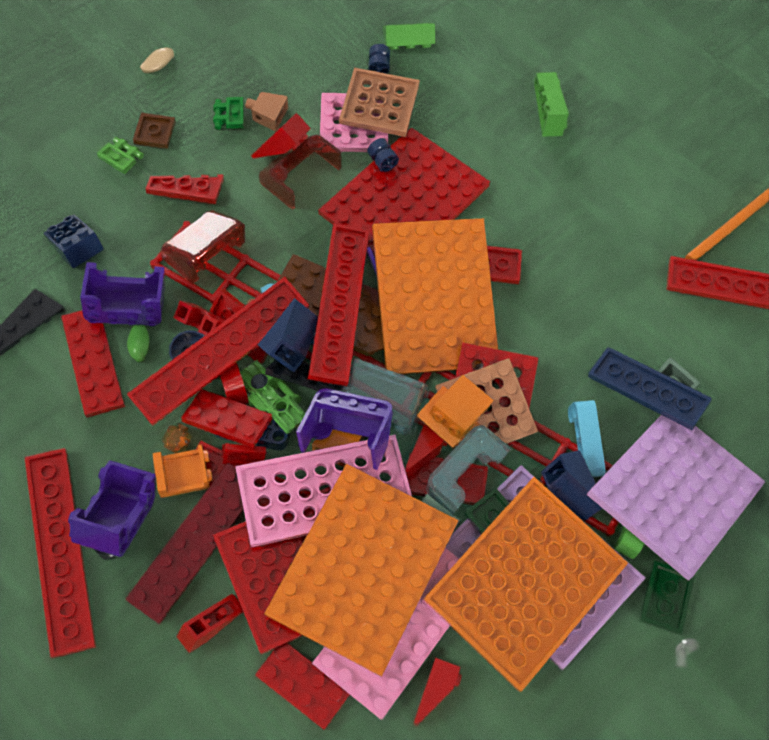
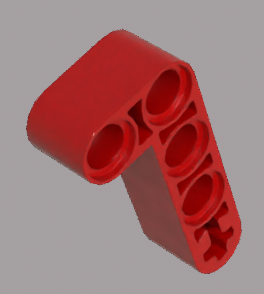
M235 363L220 375L226 398L242 404H248L245 386L238 365Z

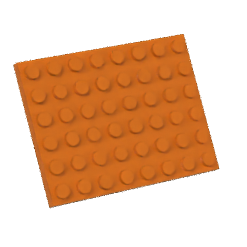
M484 218L379 223L372 225L386 375L457 370L462 342L498 349ZM474 361L472 363V367L476 368V365L480 364L481 362Z
M346 464L264 614L382 677L459 520Z
M533 477L423 600L518 692H522L626 567L628 562L539 480Z

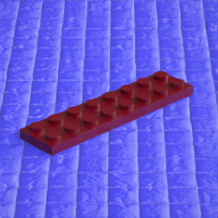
M227 463L125 598L126 601L159 625L217 548L213 535L231 528L244 512L235 467ZM256 481L254 482L255 486L261 487Z

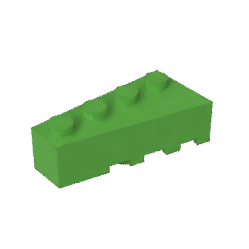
M556 72L536 73L534 89L542 137L562 136L564 129L567 128L569 113L560 87V79H558Z

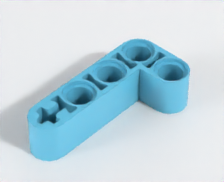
M595 401L573 402L568 407V418L570 423L575 425L578 450L581 451L592 477H603L605 475V462Z

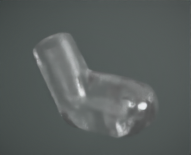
M684 639L676 646V667H687V655L693 650L696 651L698 649V642L695 639Z

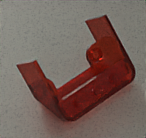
M320 135L308 136L294 151L290 149L287 153L281 154L261 170L259 181L261 185L294 210V191L283 183L287 179L288 173L314 151L336 169L340 170L341 151Z

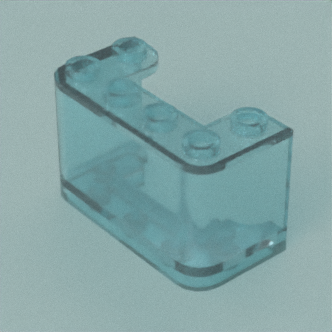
M354 359L350 368L348 386H343L342 392L388 401L392 405L393 411L391 425L394 426L397 433L404 436L414 434L419 421L416 415L424 408L430 392L428 386L420 381L359 359Z
M482 425L474 427L430 475L426 485L427 494L454 515L465 500V492L456 481L476 459L484 465L488 462H496L499 465L511 448L487 427Z

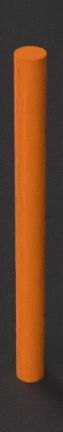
M769 188L689 252L685 259L697 261L769 201Z

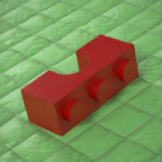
M181 300L173 317L185 325L198 328V332L204 336L225 321L197 304Z

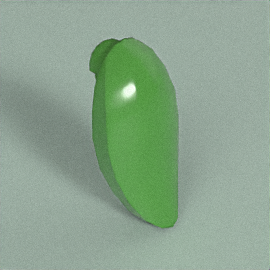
M133 325L128 337L127 348L135 361L142 362L149 351V334L144 325Z

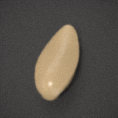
M167 47L155 50L140 66L141 70L144 73H153L161 70L174 57L173 50Z

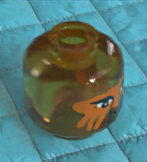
M180 423L177 426L170 425L162 437L163 447L174 453L184 452L192 439L191 434L188 433L189 428Z

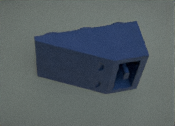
M74 214L65 217L59 224L50 226L43 233L66 263L73 269L104 250L95 232Z
M294 298L258 346L285 367L295 372L307 356L316 330L318 316Z
M580 450L560 454L541 471L548 489L583 522L602 509L600 505L587 495L596 483Z

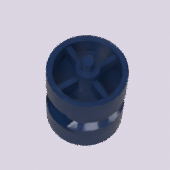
M384 44L371 46L369 49L368 70L388 74L390 71L389 47Z
M384 138L373 141L367 149V153L375 161L376 166L381 172L392 170L399 162L398 155L391 149L390 144Z

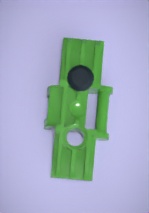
M256 360L240 372L245 388L251 393L248 398L249 405L272 414L273 420L288 434L300 425L305 415V412L298 405L301 402V397L295 394L284 380L265 375L266 369ZM280 388L285 396L281 398L276 393V389Z

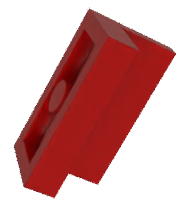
M222 444V464L245 465L264 461L266 447L255 446L251 448L239 444Z

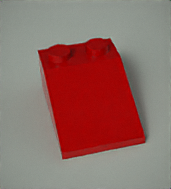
M296 113L264 142L251 157L254 159L284 154L290 149L294 151L308 137L306 133L311 128Z

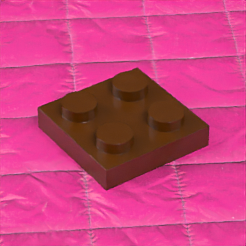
M141 113L133 137V143L168 149L176 122L175 117Z

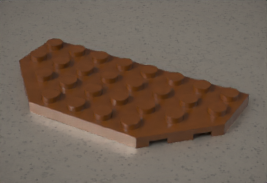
M293 254L278 281L286 277L309 304L308 309L318 316L326 268ZM362 283L353 350L370 356L374 355L375 352L384 350L379 292L377 289Z

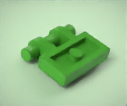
M114 137V145L108 142L97 152L99 159L123 174H126L136 164L135 157L139 159L144 157V153L140 152L139 148L129 145L125 139Z

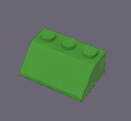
M435 23L383 25L385 45L389 46V49H399V46L411 49L415 48V45H421V48H429L431 44H435Z

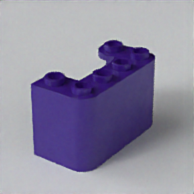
M87 262L80 296L83 317L90 323L148 326L160 324L166 286L164 267L155 266L152 274L149 272L145 273V278L108 276L107 270L102 272L97 269L96 263Z
M109 460L106 466L102 467L99 471V491L96 496H92L86 510L77 508L70 513L68 523H70L69 537H71V542L121 558L154 504L156 474Z

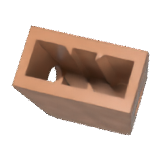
M261 92L257 100L248 98L245 107L252 110V118L255 122L273 131H277L288 110V97Z

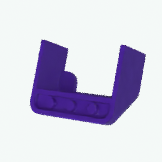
M325 388L317 391L296 431L301 453H305L312 438L325 439L330 436L334 429L369 437L367 444L371 450L373 469L378 470L388 446L393 415L392 405L385 400Z

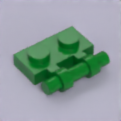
M226 97V103H222L221 99H216L213 105V111L215 112L213 117L214 128L220 130L223 123H226L227 129L244 128L243 97Z

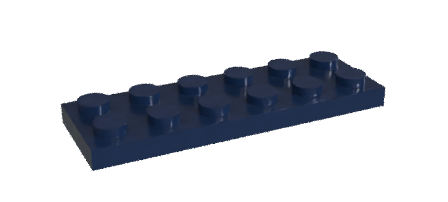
M610 347L606 348L588 373L590 379L690 430L694 429L712 401L711 397Z

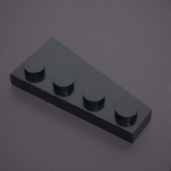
M34 289L0 325V356L20 343V339L34 333L37 327L43 323L47 324L57 313L61 314L64 312L65 308L42 292Z
M275 359L265 371V375L317 391L326 388L347 393L351 385L348 383V386L310 380L308 379L310 365L302 362L296 371L293 372Z

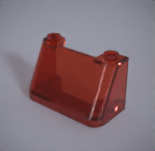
M206 211L202 217L162 245V259L189 282L194 284L200 279L197 275L199 270L206 269V262L228 245L231 247L235 245L241 247L245 243V224L236 218L217 211Z

